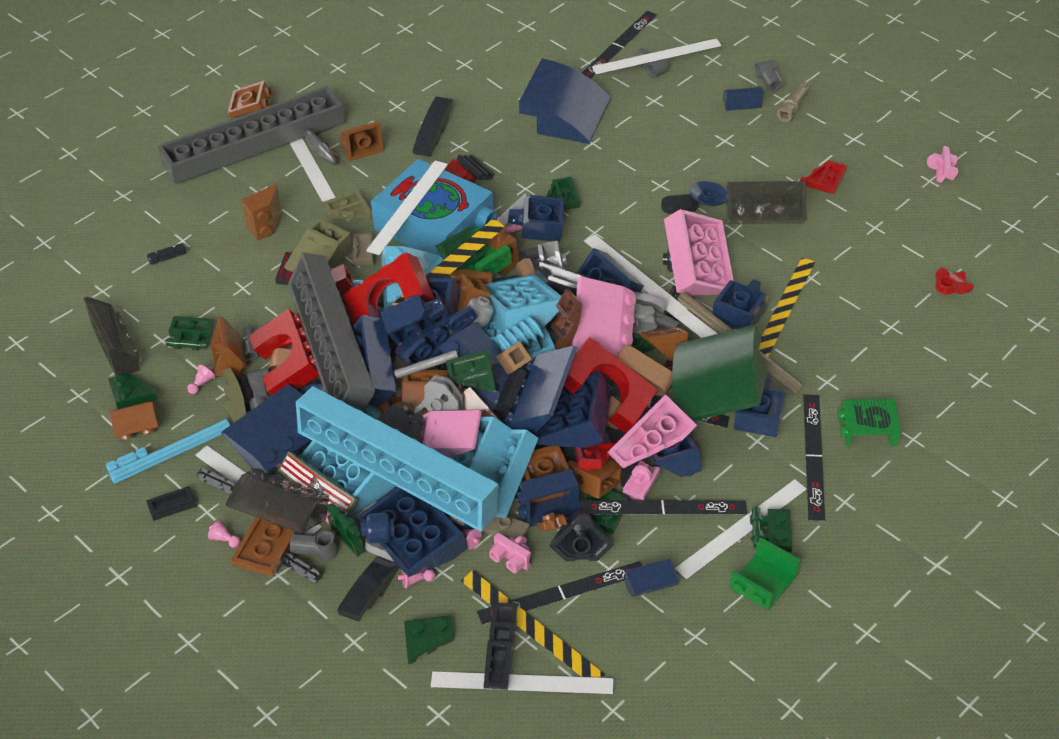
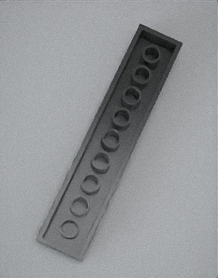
M325 86L158 145L161 163L176 184L304 138V131L306 129L318 133L345 123L343 105L330 88Z
M302 252L288 285L324 391L332 397L344 401L349 406L366 413L367 405L370 399L374 397L375 387L371 382L370 374L361 355L359 344L351 328L349 317L341 301L330 266L325 256Z

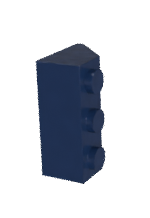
M596 248L592 249L577 273L607 283L624 286L633 292L640 293L644 287L640 281L608 253Z

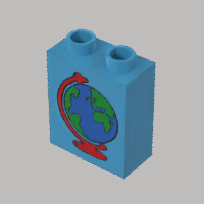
M417 159L371 201L375 231L381 232L430 168L431 164ZM443 170L392 239L413 249L440 255L435 245L469 226L473 231L477 227H484L493 218L497 220L498 214L493 208V192Z

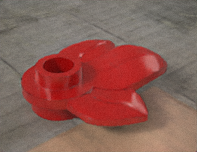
M942 267L935 274L937 280L935 288L941 294H966L974 288L973 284L965 282L966 273L964 271L949 273Z

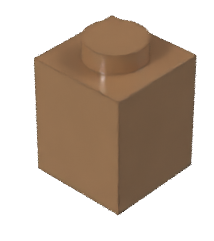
M520 341L496 356L507 374L514 372L531 360V357Z

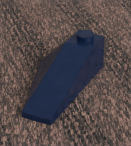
M468 306L409 336L397 346L394 352L406 366L436 357L441 352L439 347L454 333L468 327L478 316L473 308Z
M689 434L681 442L651 455L658 466L680 477L691 476L702 471L699 449Z

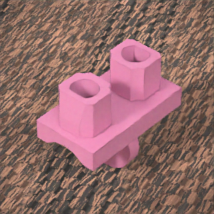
M944 146L943 152L940 155L934 153L927 158L928 167L936 170V180L942 183L945 178L954 180L958 175V168L954 167L957 163V156L950 154L949 147Z
M640 460L625 484L623 493L628 494L630 500H644L660 474V468L649 466Z
M497 533L494 536V545L489 551L490 558L495 562H500L504 557L507 558L506 567L515 574L522 568L528 570L531 567V563H529L531 552H529L530 547L526 546L527 538L520 535L516 539L513 537L508 539Z

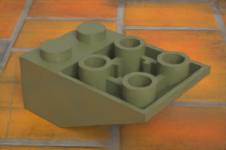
M318 218L305 231L284 268L294 272L302 252L325 256L330 270L333 269L352 250L351 233Z

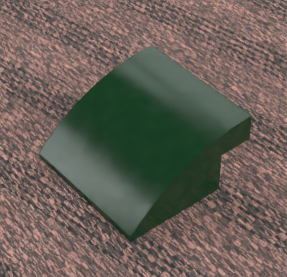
M756 324L676 344L672 368L673 401L692 421L760 406L768 370L759 351L762 338Z

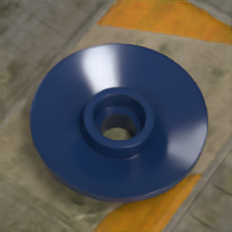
M697 182L690 188L691 197L703 205L719 206L724 204L728 198L727 191L719 184L713 182Z

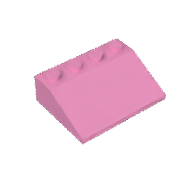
M682 209L664 219L676 291L678 293L685 292L691 296L719 295L730 280L734 281L723 221Z
M578 277L576 297L582 303L579 326L572 342V346L577 347L576 352L589 337L615 356L618 355L624 345L632 346L636 293L624 286L586 277Z

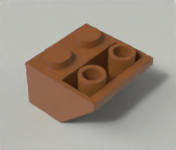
M421 370L404 376L402 403L406 402L412 408L417 406L424 399L425 384L435 375L449 378L448 370ZM424 407L418 413L419 415H423L428 413L429 411L426 407Z

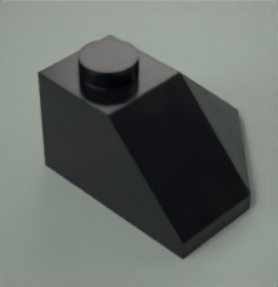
M580 506L566 520L567 524L562 525L549 544V547L565 561L587 559L589 561H598L614 543L598 522Z

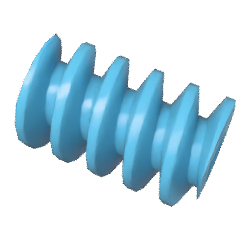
M526 317V324L523 321H519L518 327L515 325L511 326V332L505 329L503 331L504 336L497 334L496 339L500 350L503 352L519 341L521 344L524 343L527 347H530L529 340L531 339L537 343V335L544 339L543 331L538 323L532 318Z

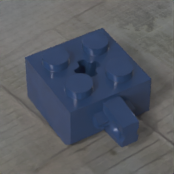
M529 195L524 198L523 209H509L508 223L522 226L521 238L544 241L558 240L560 242L563 229L564 199Z
M755 279L748 286L730 280L714 301L713 315L726 325L736 329L757 324L768 308L769 294L760 291L761 282Z
M418 294L408 297L397 305L389 306L386 310L381 311L380 314L387 334L399 345L409 336L437 323L436 319L446 313V308L441 299L425 303Z
M766 379L760 406L736 411L734 430L777 437L786 392L770 390L771 380Z

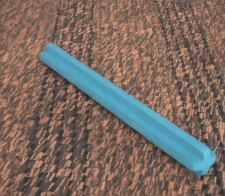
M224 419L111 471L109 476L114 484L222 435L221 432L229 427L230 423Z

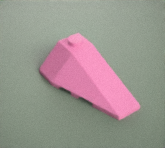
M665 394L608 451V454L622 468H625L681 442L697 425Z

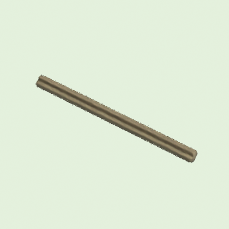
M682 292L678 296V301L718 333L732 330L687 293ZM761 353L768 370L767 372L793 393L798 394L803 388L802 384Z

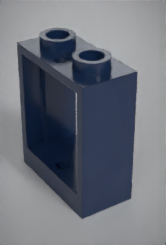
M572 469L520 482V492L517 493L520 504L518 507L520 519H524L532 527L536 526L537 522L543 520L541 516L553 511L555 514H563L565 517L571 516L579 508V485ZM563 492L561 497L530 505L532 500Z

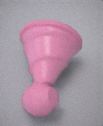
M204 365L198 366L195 382L187 387L189 393L197 394L199 391L198 386L215 379L211 366L208 368Z
M222 520L216 521L209 527V540L228 541L229 546L233 548L239 546L240 538L236 535H230Z
M458 528L463 533L469 550L479 544L481 540V532L479 530Z
M432 569L407 577L403 571L402 575H398V580H402L405 589L420 580L432 581L435 578V572Z

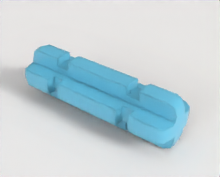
M141 447L135 453L132 451L116 458L117 461L115 462L114 460L107 462V471L110 473L117 468L148 455V452L144 447Z

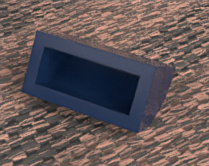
M762 87L727 89L723 92V102L726 111L762 108Z
M670 559L625 571V585L632 597L679 584V579Z

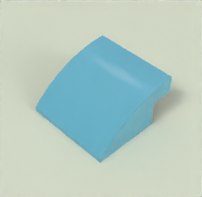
M535 274L484 284L491 294L489 300L494 308V312L488 325L481 328L499 348L496 335L501 334L504 336L503 331L505 329L511 332V326L515 325L518 327L519 321H523L526 324V317L535 320L542 329L559 311L556 304L561 295L540 280Z
M368 404L365 414L377 419L381 412L377 407ZM314 441L299 456L307 464L316 467L325 476L333 478L358 499L350 515L371 505L396 487L394 484Z
M481 417L475 449L455 456L452 459L467 468L473 469L478 474L492 479L498 484V505L495 517L506 518L538 438L528 430H512L495 417Z

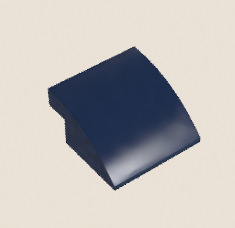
M542 58L519 100V113L537 117V134L590 144L611 97L597 83L579 71L564 64Z

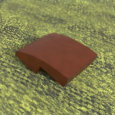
M566 288L556 304L560 314L551 328L564 343L570 345L579 326L582 303Z

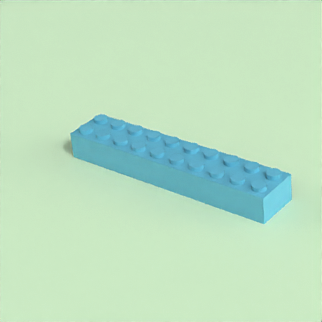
M313 386L296 401L299 434L480 532L497 515L498 484L492 479L478 474L473 469L459 464L454 459L440 454L435 449L423 445L416 439L404 435L397 429L387 426L380 420L368 416L361 410L355 409L344 401L338 400L325 391H321Z

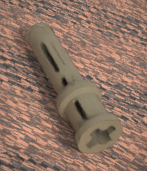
M801 82L793 95L783 102V107H780L777 111L779 120L789 122L792 119L793 114L799 109L798 104L810 90V85L805 88L807 82Z

